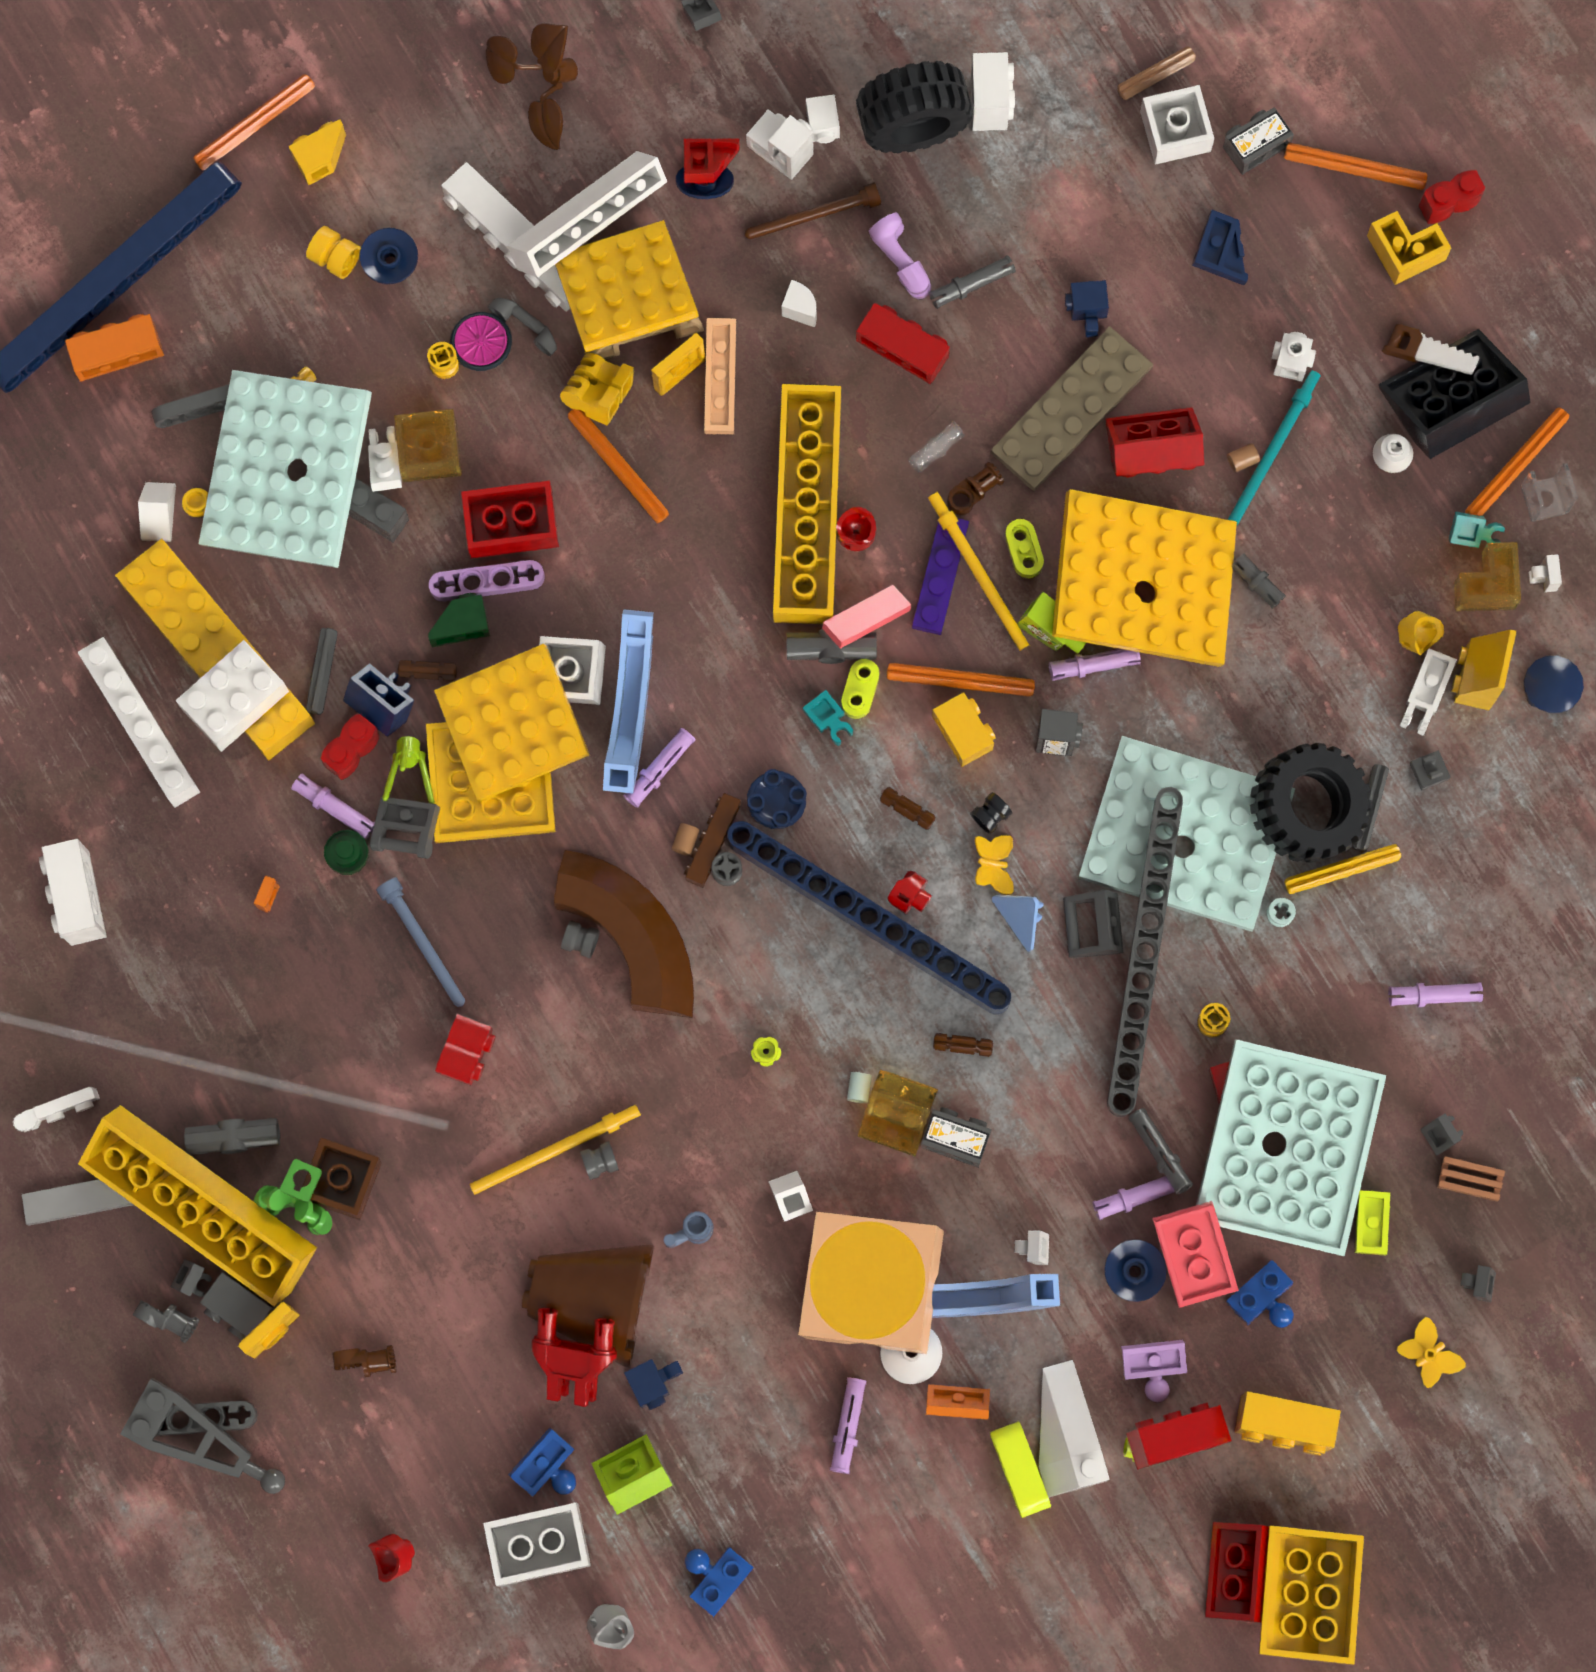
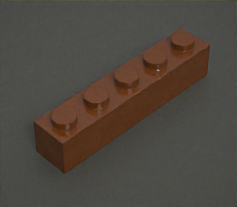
M723 793L722 798L718 797L715 803L717 809L714 814H710L707 824H709L707 831L703 830L699 841L702 842L699 848L695 847L692 854L694 859L691 865L688 864L684 871L687 882L704 888L712 870V862L719 855L728 835L729 827L733 824L740 809V799Z

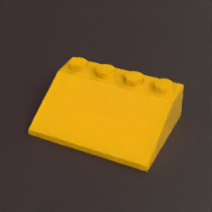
M1269 1526L1259 1654L1339 1664H1355L1364 1536Z

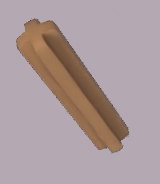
M1186 46L1117 86L1120 97L1123 100H1127L1195 61V53L1191 47Z

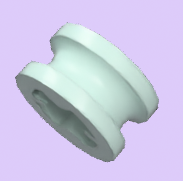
M1286 898L1275 899L1267 909V918L1276 927L1289 925L1296 914L1294 904ZM1282 905L1287 908L1286 915L1289 917L1285 919L1283 916L1281 919H1278L1275 916L1277 911L1274 907L1278 906L1280 909Z

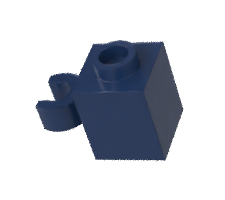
M1106 280L1071 283L1070 292L1065 293L1066 311H1071L1072 321H1085L1086 337H1098V319L1107 318L1109 304Z
M650 1359L624 1372L640 1407L648 1406L649 1410H652L666 1403L664 1397L670 1395L664 1382L683 1374V1371L678 1361L658 1370L654 1361Z

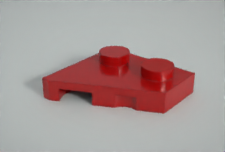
M740 138L684 139V183H714L740 151Z

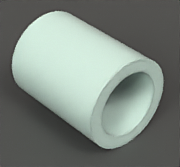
M851 1072L847 1095L848 1101L868 1103L872 1075Z

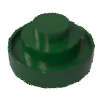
M341 830L334 833L327 840L324 846V857L328 866L334 872L341 875H352L359 872L366 865L369 858V848L365 839L359 833L352 830Z

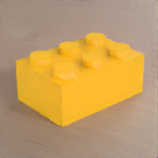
M1247 1391L1241 1395L1234 1433L1242 1434L1241 1440L1260 1443L1263 1439L1273 1440L1272 1446L1291 1449V1447L1294 1448V1445L1303 1447L1304 1453L1321 1456V1454H1325V1452L1335 1447L1341 1410Z

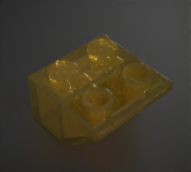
M880 1069L857 1137L916 1156L938 1089Z

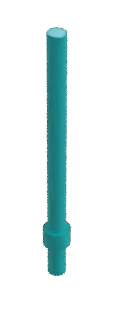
M1311 370L1301 389L1298 388L1291 399L1293 402L1228 517L1227 520L1236 521L1237 526L1302 409L1307 408L1313 398L1311 393L1321 377L1318 372Z

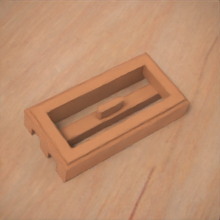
M1445 1156L1443 1157L1437 1188L1498 1202L1505 1171ZM1448 1166L1495 1176L1496 1179L1494 1181L1448 1170ZM1446 1176L1493 1187V1193L1446 1182Z

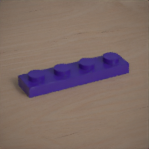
M957 518L959 520L957 524L966 537L969 521ZM939 522L912 629L937 635L942 634L961 558V553L947 529L943 530Z

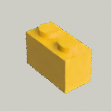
M964 692L934 708L932 711V718L961 767L992 751L994 747L993 740L996 739L989 724L983 725L978 717L981 712L973 698L968 700Z

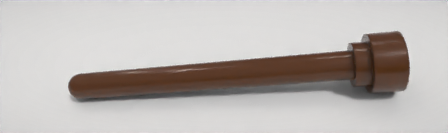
M875 182L863 186L864 189L859 190L858 194L747 228L744 233L747 239H754L863 205V207L869 206L870 208L882 205Z

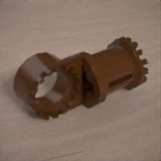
M987 462L983 470L973 477L968 476L950 490L947 500L950 511H953L956 515L969 513L973 505L985 497L984 494L996 485L1000 486L1004 483V478L1001 477V474H998L999 470L995 471L997 467H994L993 463ZM957 494H964L968 497L969 504L965 507H958L953 503L952 499Z
M388 1345L384 1350L368 1352L366 1349L360 1350L355 1348L332 1353L334 1370H341V1368L345 1370V1366H347V1369L362 1366L365 1378L370 1377L371 1373L389 1370L391 1373L397 1372L396 1360L392 1359L395 1358L393 1345Z

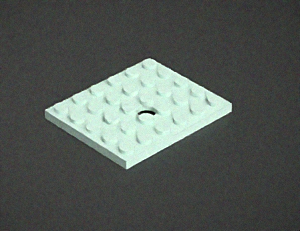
M232 370L199 544L338 568L372 392ZM302 459L307 465V473L305 477H301L298 481H292L287 473L288 466L292 461Z
M1122 736L1078 879L1139 897L1154 801L1161 789L1173 787L1180 791L1183 797L1178 836L1189 837L1193 841L1195 849L1193 854L1187 858H1180L1176 855L1174 857L1167 906L1252 932L1276 852H1274L1276 846L1274 844L1266 845L1262 840L1265 834L1262 829L1256 830L1254 822L1258 821L1256 814H1251L1250 805L1255 803V798L1250 796L1251 789L1259 784L1255 781L1256 776ZM1293 787L1291 789V801L1295 791V788ZM1165 795L1160 799L1162 807L1167 810H1172L1177 806L1175 798L1170 795ZM1160 825L1155 829L1160 839H1169L1172 836L1171 829L1166 825ZM1155 855L1151 858V864L1156 869H1164L1167 867V860L1162 855ZM1156 884L1149 885L1146 888V893L1151 899H1159L1163 896L1161 887Z
M1235 1039L1196 1205L1212 1201L1220 1227L1345 1256L1386 1075ZM1270 1132H1279L1285 1138V1150L1278 1156H1270L1263 1149V1139Z

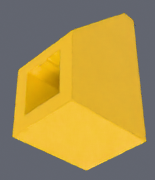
M340 119L323 124L318 131L309 136L302 135L289 146L292 157L308 185L335 171L346 137Z

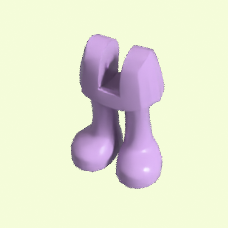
M897 212L889 214L871 227L869 230L870 237L898 267L897 275L900 278L899 281L913 298L924 299L931 290L928 275L920 261L914 262L903 251L897 241L904 230L901 217Z

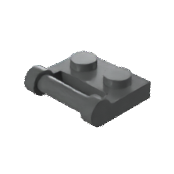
M381 796L370 841L371 850L382 852L386 849L417 854L419 858L429 859L433 850L432 840L440 807L436 804L390 797L387 801H383V796ZM387 830L420 834L418 842L386 838Z

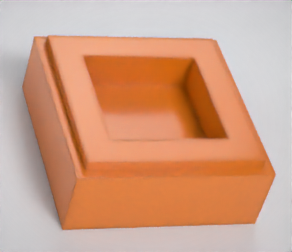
M264 877L254 901L255 906L259 910L267 913L268 911L270 912L280 888L274 878Z

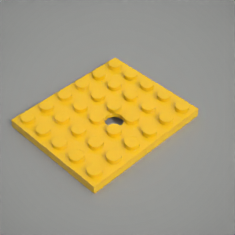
M1068 490L1065 496L1052 636L1211 666H1223L1225 664L1233 572L1231 565L1234 560L1237 522L1082 491ZM1146 581L1153 586L1155 597L1151 603L1141 602L1140 597L1135 594V586L1138 582Z

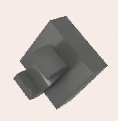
M1439 750L1410 762L1411 769L1421 791L1448 781L1451 778Z
M1446 1113L1420 1129L1436 1156L1462 1140L1463 1131H1456L1451 1123L1455 1118L1453 1116L1447 1117Z
M184 1259L170 1287L188 1296L194 1294L203 1297L205 1293L198 1290L196 1285L200 1279L211 1282L212 1278L208 1274L203 1273L205 1268Z
M1478 1265L1477 1275L1462 1273L1461 1286L1474 1290L1473 1296L1479 1301L1491 1302L1496 1272L1491 1267Z

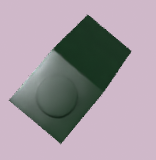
M465 593L458 596L459 599L450 602L428 633L432 647L490 636L482 594Z

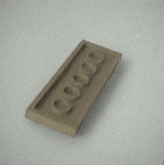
M1109 326L991 449L990 454L1031 490L1035 491L1153 368V363Z

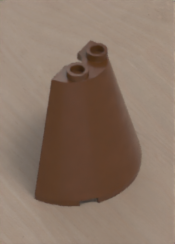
M639 1245L541 1255L537 1260L531 1259L528 1277L532 1278L530 1290L524 1291L522 1308L527 1309V1316L537 1322L538 1309L551 1308L550 1313L552 1309H556L558 1311L556 1331L578 1343L594 1345V1320L607 1318V1323L609 1319L614 1320L613 1347L617 1351L615 1362L624 1367L631 1368L637 1338L635 1332L646 1276H649L654 1246Z

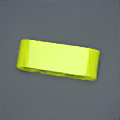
M1018 1421L991 1431L990 1436L1021 1518L1050 1508L1051 1504L1020 1422Z

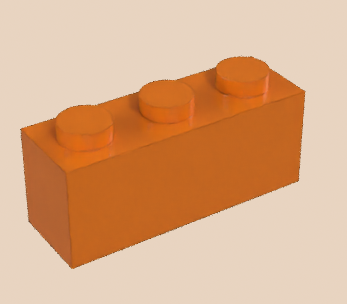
M137 314L130 317L128 321L119 324L108 323L101 326L99 330L90 333L85 331L74 334L72 338L65 340L74 372L80 382L164 356L157 329L150 314Z

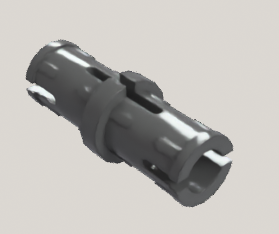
M1245 553L1236 559L1237 562L1231 565L1249 584L1248 588L1251 591L1255 590L1272 609L1280 603V600L1286 597L1268 579L1269 574L1266 571L1261 572Z

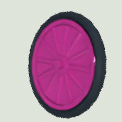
M475 312L463 317L455 325L451 334L450 344L456 350L458 362L464 367L475 371H487L497 367L507 358L512 346V335L509 327L500 317L488 312Z

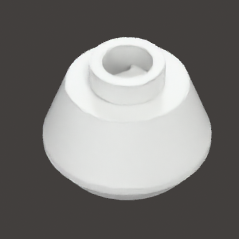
M1387 434L1379 438L1375 443L1373 458L1380 469L1389 473H1398L1405 470L1411 464L1413 448L1405 437L1398 434Z

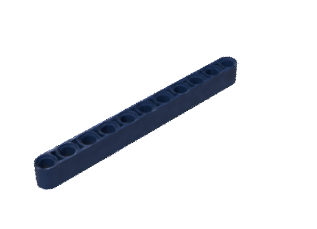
M216 162L0 351V389L8 393L18 387L66 344L65 340L79 333L239 191L242 182L222 162Z
M738 821L729 827L728 843L735 853L989 1013L1002 1014L1008 1009L1011 1002V992L999 980L751 824ZM744 831L749 834L750 838L746 843L739 844L733 840L734 835L737 832ZM765 847L772 848L775 851L774 857L769 860L762 859L758 853ZM795 863L801 870L797 875L790 876L784 872L786 865ZM815 879H820L825 882L826 887L823 891L815 892L810 889V883ZM838 896H848L852 901L851 904L846 908L838 907L835 904V899ZM866 911H871L876 914L877 920L872 924H865L861 921L860 916ZM896 927L902 931L903 935L898 940H891L886 936V931L889 928ZM922 943L929 951L925 956L918 957L912 953V947L915 944ZM946 959L951 961L954 969L949 973L941 972L937 967L939 961ZM967 976H975L979 980L980 985L975 989H968L964 986L963 979ZM993 992H1000L1005 996L1006 1001L1002 1005H994L990 1002L989 995Z

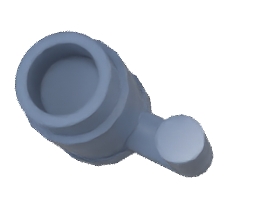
M700 1211L691 1212L683 1221V1229L674 1234L665 1235L664 1243L668 1248H674L687 1240L694 1244L705 1243L713 1234V1223L707 1214Z

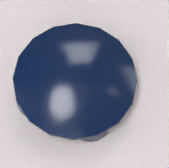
M1558 655L1544 656L1535 660L1527 669L1524 678L1527 701L1531 706L1548 713H1562L1571 710L1580 700L1584 689L1583 677L1578 667L1569 659Z
M770 769L751 784L747 793V807L751 816L760 825L770 829H784L794 825L802 817L806 807L807 792L793 775L776 769Z

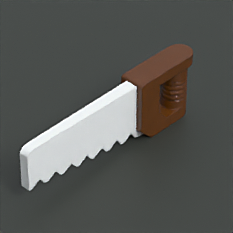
M1400 324L1395 325L1388 344L1384 345L1382 352L1386 355L1411 362L1418 360L1466 374H1473L1479 361V356L1472 357L1471 353L1465 354L1464 350L1457 351L1456 347L1449 348L1447 343L1441 345L1440 340L1433 341L1432 337L1426 338L1425 334L1420 333L1419 329ZM1404 336L1410 337L1406 350L1399 348Z

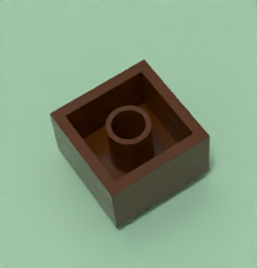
M320 1138L311 1165L321 1169L322 1174L310 1201L323 1208L361 1220L379 1172L381 1160L379 1157ZM309 1172L306 1175L302 1187L307 1186L311 1181V1175Z

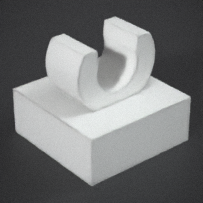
M1558 554L1546 555L1541 566H1533L1531 571L1528 572L1530 584L1543 582L1545 592L1557 591L1562 584Z
M1028 1231V1241L1015 1240L1014 1253L1027 1255V1262L1035 1265H1048L1049 1234L1043 1231Z

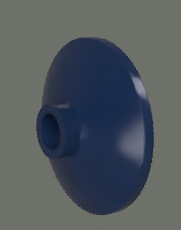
M684 167L676 175L677 188L683 194L697 199L721 197L727 194L734 185V176L727 167L714 183H684Z
M383 228L370 234L363 242L360 250V263L366 275L372 280L382 284H395L408 278L415 270L418 263V249L414 240L406 232L396 228ZM393 256L396 259L393 263L388 264L385 262L386 258Z
M1128 1240L1118 1244L1110 1252L1105 1262L1104 1272L1108 1286L1118 1297L1131 1302H1141L1152 1298L1161 1290L1166 1280L1167 1268L1163 1255L1155 1246L1143 1240ZM1130 1267H1138L1140 1269V1276L1132 1277L1129 1274Z

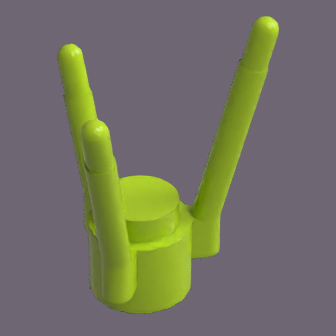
M405 736L397 740L396 753L392 757V765L382 797L383 801H387L398 765H400V771H405V768H412L416 763H419L428 802L431 804L435 803L425 762L426 753L420 751V741L417 738Z

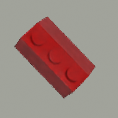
M1193 407L1105 418L1111 462L1116 477L1129 478L1141 473L1151 472L1160 474L1167 470H1191L1196 466H1204L1203 433Z
M1213 1522L1205 1617L1261 1623L1269 1526Z

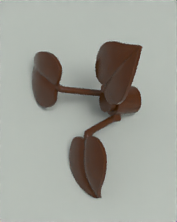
M543 23L533 29L531 49L538 58V64L516 63L517 47L509 38L505 36L489 38L486 43V60L489 72L495 81L500 84L510 83L514 79L515 69L543 70L544 79L553 84L551 88L540 96V101L531 102L528 120L534 136L543 145L554 150L560 149V138L563 130L562 111L556 101L550 98L547 99V97L556 90L562 89V83L574 81L578 75L575 61L572 58L563 59L568 26Z

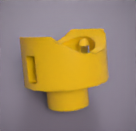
M1414 611L1403 618L1398 625L1399 642L1402 647L1422 655L1443 637L1444 625L1441 620L1421 611Z

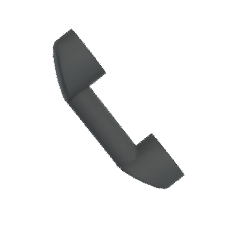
M496 298L489 304V310L504 322L513 315L538 334L533 343L544 354L551 357L557 350L555 340L549 328L516 302L504 298Z

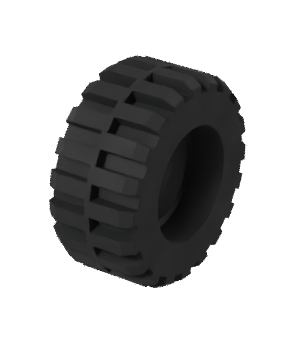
M924 61L920 64L911 63L902 68L891 69L890 72L882 73L876 76L875 80L867 82L865 88H861L856 99V107L865 140L873 149L880 150L883 153L914 152L917 149H926L934 144H941L946 139L958 135L959 131H963L967 124L970 123L973 115L962 71L953 64H944L942 61H935L934 63Z
M1324 743L1299 745L1270 759L1264 765L1265 769L1257 774L1255 781L1259 784L1252 787L1250 794L1252 798H1255V803L1250 805L1251 814H1256L1258 820L1254 822V826L1257 831L1262 829L1265 834L1262 840L1266 845L1274 844L1276 846L1274 852L1280 856L1289 854V860L1296 862L1305 860L1306 863L1325 860L1347 851L1352 847V843L1358 842L1364 835L1361 829L1368 827L1371 820L1370 816L1366 814L1368 811L1373 810V801L1368 800L1367 793L1372 792L1370 783H1364L1362 777L1366 774L1361 767L1357 769L1354 767L1355 759L1349 754L1341 756V749L1335 746L1326 749L1327 746ZM1304 775L1314 778L1324 786L1330 796L1332 805L1331 817L1327 826L1322 830H1314L1305 826L1296 817L1292 809L1291 789L1295 780L1300 776Z

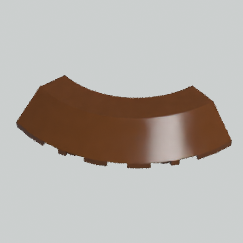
M565 850L558 871L554 896L556 910L566 911L595 923L617 945L629 968L632 1010L693 1018L694 987L690 960L683 939L663 905L638 880L620 868L583 853Z

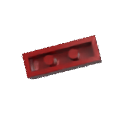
M874 303L856 330V341L931 385L949 358L950 346L947 345V341L939 335L933 334L931 336L922 331L923 328L913 320L905 321L900 318L891 307L887 305L880 306Z
M1207 1402L1191 1407V1413L1182 1416L1179 1410L1163 1415V1422L1154 1424L1153 1418L1135 1423L1136 1430L1128 1432L1126 1435L1137 1470L1231 1442L1221 1405L1209 1408Z

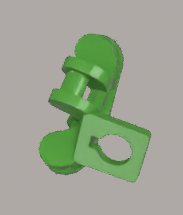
M298 1159L293 1160L280 1188L271 1185L263 1186L254 1197V1202L273 1216L287 1207L294 1208L295 1219L301 1223L307 1222V1228L313 1235L327 1234L332 1228V1217L329 1212L320 1205L310 1201L322 1171ZM299 1170H306L311 1175L310 1183L305 1187H301L300 1192L294 1190L296 1186L293 1181L295 1173Z

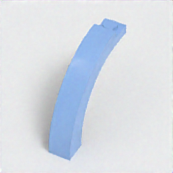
M624 609L622 613L617 690L610 741L604 763L603 791L633 793L647 708L654 612Z
M1028 1274L990 1281L934 1284L932 1292V1318L1003 1314L1060 1306L1058 1274Z

